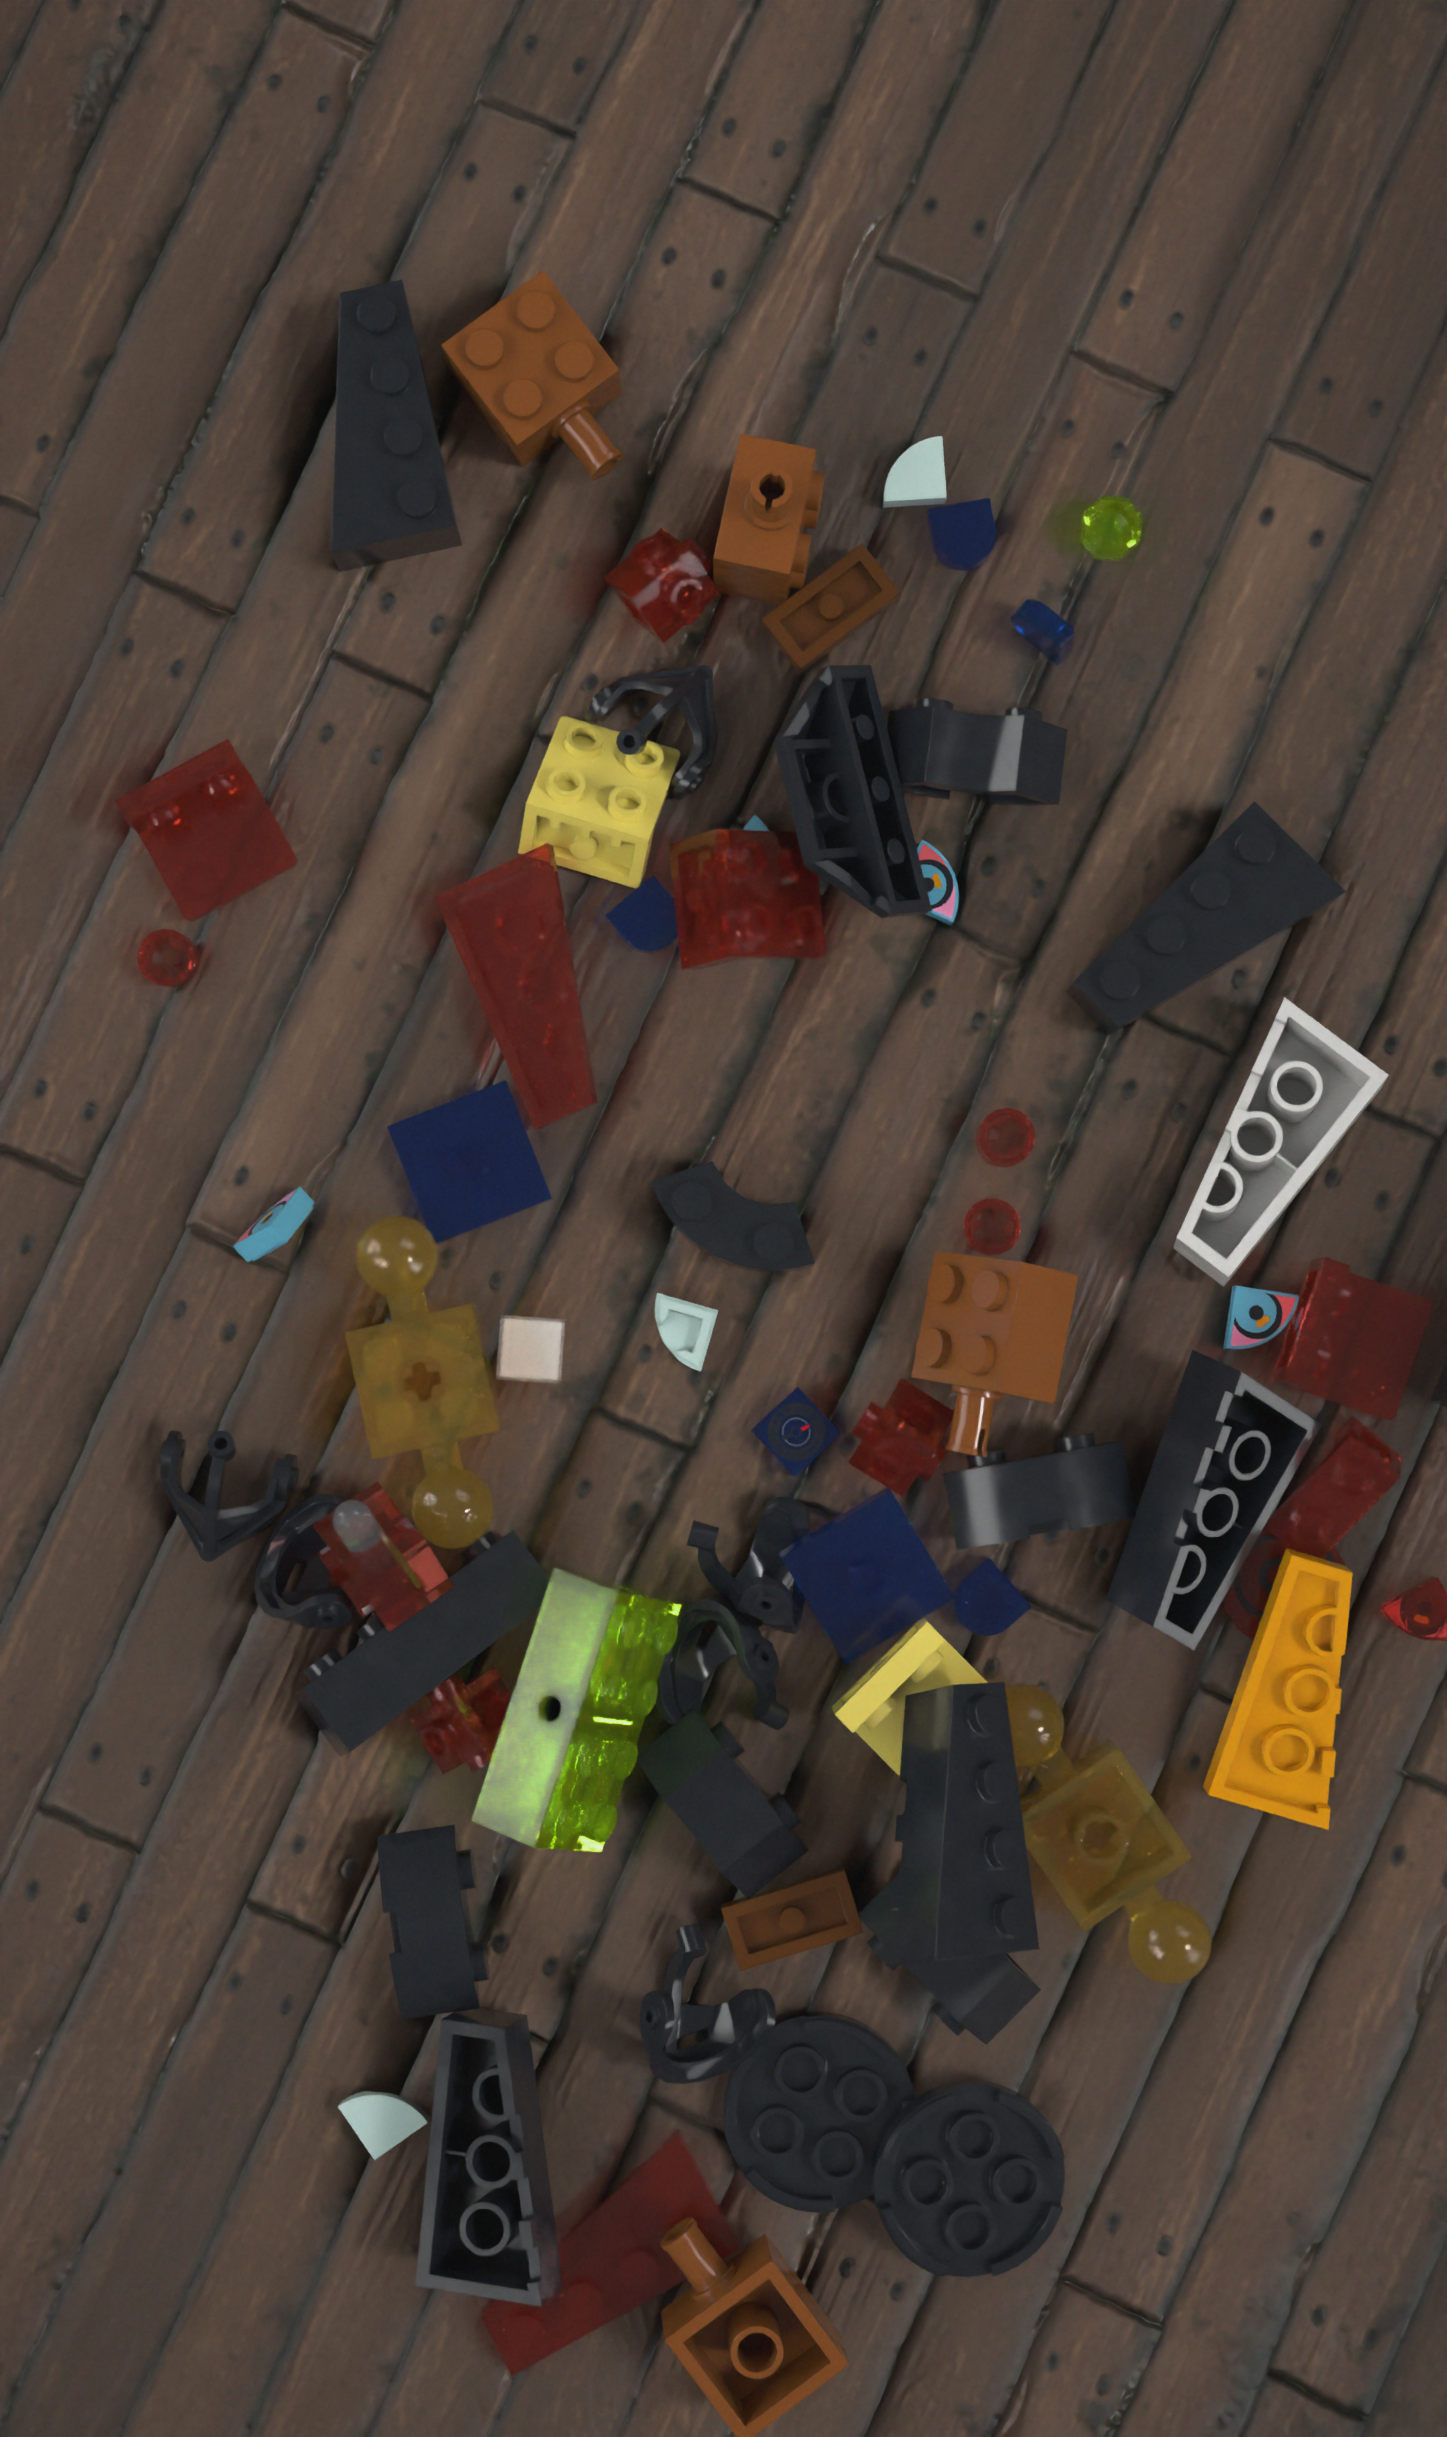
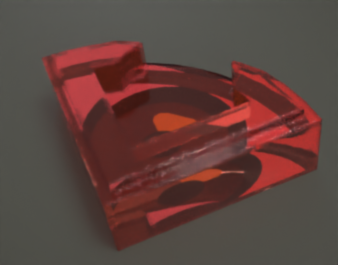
M1432 1576L1378 1605L1384 1617L1400 1631L1423 1640L1447 1641V1593L1438 1577Z

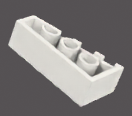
M1284 997L1177 1235L1173 1248L1224 1287L1376 1096L1389 1075Z

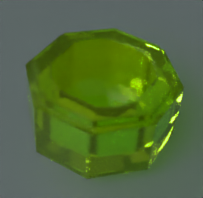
M1103 495L1083 513L1080 542L1095 559L1120 561L1138 546L1141 540L1143 515L1127 497Z

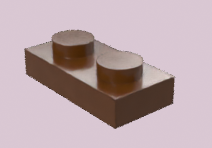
M861 543L762 618L761 625L798 673L801 674L896 602L901 592Z
M844 1866L756 1893L750 1899L744 1897L721 1904L722 1914L740 1971L864 1933Z

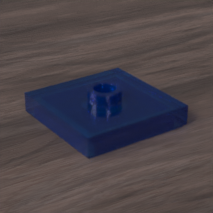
M506 1080L387 1126L426 1228L435 1246L553 1200Z
M888 1486L779 1552L781 1559L845 1664L850 1663L955 1598Z

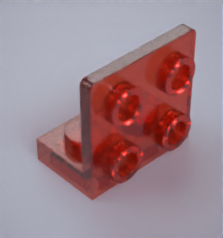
M229 739L115 800L127 824L139 834L183 916L189 922L202 918L293 868L298 863L294 851L242 757Z
M714 829L668 844L681 970H701L739 959H817L825 956L826 947L818 875L804 866L796 832Z
M1327 1257L1311 1260L1271 1381L1384 1420L1395 1419L1432 1310V1302L1429 1299L1348 1272L1350 1267L1348 1264Z

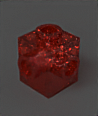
M660 528L652 536L638 542L632 548L629 556L604 577L635 622L663 644L683 626L698 619L703 613L704 608L720 595V592L707 574L713 567V564L701 547L689 537L682 543L663 528Z
M901 1378L882 1407L871 1401L859 1418L851 1434L860 1439V1442L848 1463L903 1497L917 1476L928 1482L943 1460L947 1450L939 1443L952 1421L954 1410Z
M495 1667L464 1684L459 1674L453 1676L428 1692L426 1696L431 1705L410 1718L411 1723L421 1738L425 1751L434 1759L443 1775L464 1763H467L472 1772L484 1767L505 1753L500 1743L501 1741L528 1724V1721Z

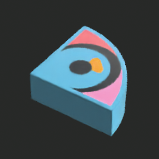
M921 840L917 852L932 911L925 914L952 926L959 901L955 874L942 853L928 842Z
M298 1187L263 1214L239 1238L233 1247L247 1262L261 1258L288 1242L312 1211V1206L315 1202L301 1187Z
M1237 1285L1232 1286L1223 1349L1251 1348L1275 1337L1290 1321L1295 1312L1299 1295Z

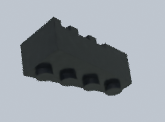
M403 280L340 293L331 536V553L340 572L462 546L415 327Z
M1254 801L1065 992L1109 1035H1112L1198 982L1228 966L1238 958L1285 932L1310 915L1330 905L1346 891Z
M1192 1350L1106 1600L1195 1650L1322 1425L1243 1372Z
M513 1530L500 1540L496 1538L492 1531L488 1532L461 1553V1556L467 1563L466 1566L450 1578H443L426 1591L422 1587L418 1590L412 1589L409 1594L416 1602L413 1606L397 1618L387 1608L357 1631V1634L363 1640L361 1645L345 1657H342L337 1649L334 1648L303 1671L311 1682L294 1696L339 1757L350 1753L559 1593L558 1589Z
M1005 1682L957 1684L906 1695L900 1780L907 1784L905 1810L903 1814L896 1817L895 1841L903 1843L900 1881L892 1882L890 1909L898 1911L896 1940L894 1942H887L886 1967L1040 1949Z
M483 2008L453 2012L441 2019L415 2286L542 2307L564 2287L527 2015Z

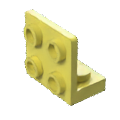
M562 716L559 719L526 802L518 853L639 889L647 866L653 832L671 785V780L675 774L680 752L677 749L647 740L643 752L637 755H627L622 753L616 744L617 736L620 732L568 716Z
M922 1616L832 1706L836 1717L852 1733L856 1732L900 1776L906 1695L950 1685L988 1682ZM1008 1704V1711L1010 1713L1011 1706Z

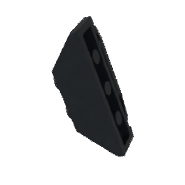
M828 665L818 671L774 739L804 866L880 918L928 913L932 911L872 667L871 665Z

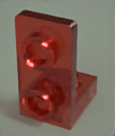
M1352 1415L1335 1433L1333 1451L1268 1519V1531L1289 1549L1323 1559L1399 1480L1401 1456Z

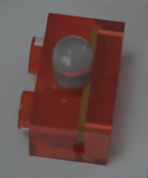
M375 1482L352 1499L344 1501L336 1510L313 1525L326 1545V1548L318 1552L317 1556L338 1586H341L362 1618L373 1611L388 1632L454 1587L427 1541L378 1482Z

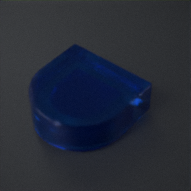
M990 498L928 509L927 520L933 550L944 565L955 570L966 571L981 566L989 558L996 541V527Z
M1026 599L1011 616V622L1021 636L1057 666L1072 650L1074 627L1045 604L1035 599Z
M654 875L605 915L607 921L631 948L647 954L658 953L669 948L676 941L681 930L679 906Z
M989 1557L961 1580L953 1597L954 1612L960 1623L969 1631L983 1636L996 1635L1005 1631L1031 1608V1605Z

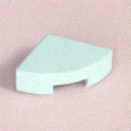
M942 436L922 440L899 456L886 480L883 508L946 503L947 494Z
M657 1293L655 1319L662 1341L672 1355L680 1362L701 1372L718 1310Z
M363 2091L347 2097L338 2105V2108L374 2160L427 2124L430 2119L428 2114L413 2100L384 2092Z

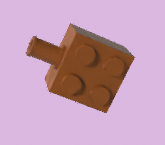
M544 270L441 345L447 370L521 467L531 462L560 439L564 440L581 462L592 481L607 475L622 461L624 454L615 447L593 417L594 414L622 394L620 371Z
M740 433L713 557V592L781 605L789 599L791 588L801 590L804 587L810 558L809 550L812 535L804 534L803 529L804 527L816 529L825 480V473L814 471L816 449Z
M935 1251L911 1377L951 1385V1391L957 1392L949 1439L945 1450L987 1457L988 1451L986 1449L995 1401H1002L1003 1395L1055 1404L1079 1275L1021 1261Z
M693 2217L680 2221L663 2236L660 2246L665 2252H668L693 2286L661 2311L664 2340L736 2437H754L849 2366L841 2334L766 2233L728 2261L721 2259L697 2227Z

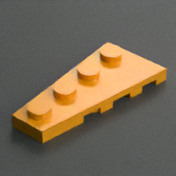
M1288 1548L1285 1549L1203 1784L1207 1795L1329 1830L1331 1810L1328 1805L1330 1777H1334L1336 1751L1333 1748L1336 1714H1340L1342 1688L1339 1686L1341 1656L1345 1654L1353 1576V1573L1347 1566Z

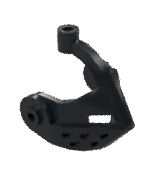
M707 665L619 678L605 689L602 688L593 697L584 716L591 724H595L597 721L603 722L623 701L635 693L651 691L664 695L665 697L641 720L635 729H625L617 736L616 744L622 753L637 755L644 751L648 734L670 712L679 706L693 732L695 747L694 752L671 780V784L675 787L672 795L679 801L688 794L692 795L700 787L706 778L704 775L711 767L716 754L718 726L713 699V671Z
M171 1430L166 1441H163L159 1454L161 1484L201 1559L206 1562L214 1561L239 1543L265 1531L284 1512L289 1502L291 1491H295L300 1469L297 1467V1455L287 1453L284 1459L277 1458L266 1497L249 1506L220 1509L226 1463L236 1454V1445L233 1437L228 1432L217 1431L208 1440V1448L213 1459L207 1484L205 1505L185 1493L182 1488L181 1477L186 1440L182 1439V1432Z
M319 1494L310 1497L291 1510L272 1532L257 1564L255 1594L261 1609L271 1617L295 1623L308 1629L313 1627L334 1629L350 1621L352 1617L351 1606L380 1598L388 1591L404 1595L409 1590L411 1582L399 1567L384 1564L379 1569L377 1576L368 1582L347 1588L331 1589L328 1565L329 1555L322 1558L319 1552L327 1546L331 1552L333 1543L349 1526L350 1506L346 1499L338 1495ZM295 1564H303L304 1570L295 1592L286 1593L285 1588Z
M777 1497L768 1501L763 1507L750 1555L736 1578H733L723 1568L716 1555L715 1542L719 1527L693 1520L687 1546L698 1548L697 1559L701 1571L709 1583L733 1603L736 1611L748 1615L761 1625L762 1631H781L797 1634L803 1617L809 1570L810 1514L807 1508L800 1501L789 1497ZM762 1574H765L770 1576L771 1578H764L761 1576Z
M715 1594L687 1605L673 1617L665 1629L657 1648L653 1666L654 1695L658 1712L670 1725L680 1722L694 1708L700 1713L705 1680L715 1667L737 1654L742 1671L754 1682L758 1701L753 1708V1717L774 1730H780L789 1719V1709L776 1701V1687L773 1680L778 1675L779 1660L773 1648V1643L761 1635V1631L742 1613L736 1611L735 1607L721 1594ZM709 1620L716 1621L717 1624L706 1644L700 1646L697 1641Z
M699 1924L686 1925L676 1931L679 1948L674 1952L668 1965L663 1991L647 1993L640 2007V2034L645 2045L650 2069L655 2077L666 2083L687 2084L700 2082L736 2067L759 2049L772 2032L775 2024V2003L771 1994L762 1988L742 1990L729 2001L711 2007L681 2003L683 1984L688 1968L695 1958H699L707 1953L701 1925ZM705 2030L706 2040L677 2050V2039Z

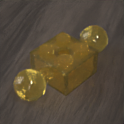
M387 1216L372 1223L360 1237L356 1249V1263L365 1283L374 1291L387 1297L392 1322L345 1332L372 1459L420 1449L426 1477L417 1486L412 1499L411 1511L415 1526L426 1540L436 1546L448 1549L463 1548L479 1540L488 1530L494 1514V1501L487 1483L475 1472L464 1468L458 1440L505 1430L478 1307L468 1304L429 1313L424 1287L434 1276L438 1265L436 1241L428 1228L421 1222L407 1216ZM424 1363L428 1372H439L441 1376V1384L431 1388L432 1398L424 1400L421 1391H412L410 1386V1379L417 1376V1367Z
M1019 1683L1005 1687L1015 1765L1017 1767H1028L1040 1784V1787L1020 1800L1027 1848L1084 1932L1122 1906L1132 1920L1128 1932V1949L1131 1959L1138 1970L1149 1979L1162 1984H1180L1194 1978L1204 1968L1210 1956L1211 1934L1208 1925L1202 1915L1192 1906L1178 1900H1164L1154 1885L1193 1858L1123 1753L1112 1741L1108 1739L1072 1764L1060 1746L1065 1724L1062 1710L1055 1698L1046 1690L1032 1684ZM1097 1821L1101 1825L1109 1821L1110 1825L1104 1830V1835L1107 1838L1104 1845L1097 1847L1091 1840L1082 1843V1839L1087 1834L1085 1828L1091 1822Z

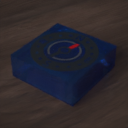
M799 1387L794 1389L751 1429L794 1477L841 1435L838 1429Z

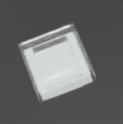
M501 1315L496 1379L561 1383L566 1320Z

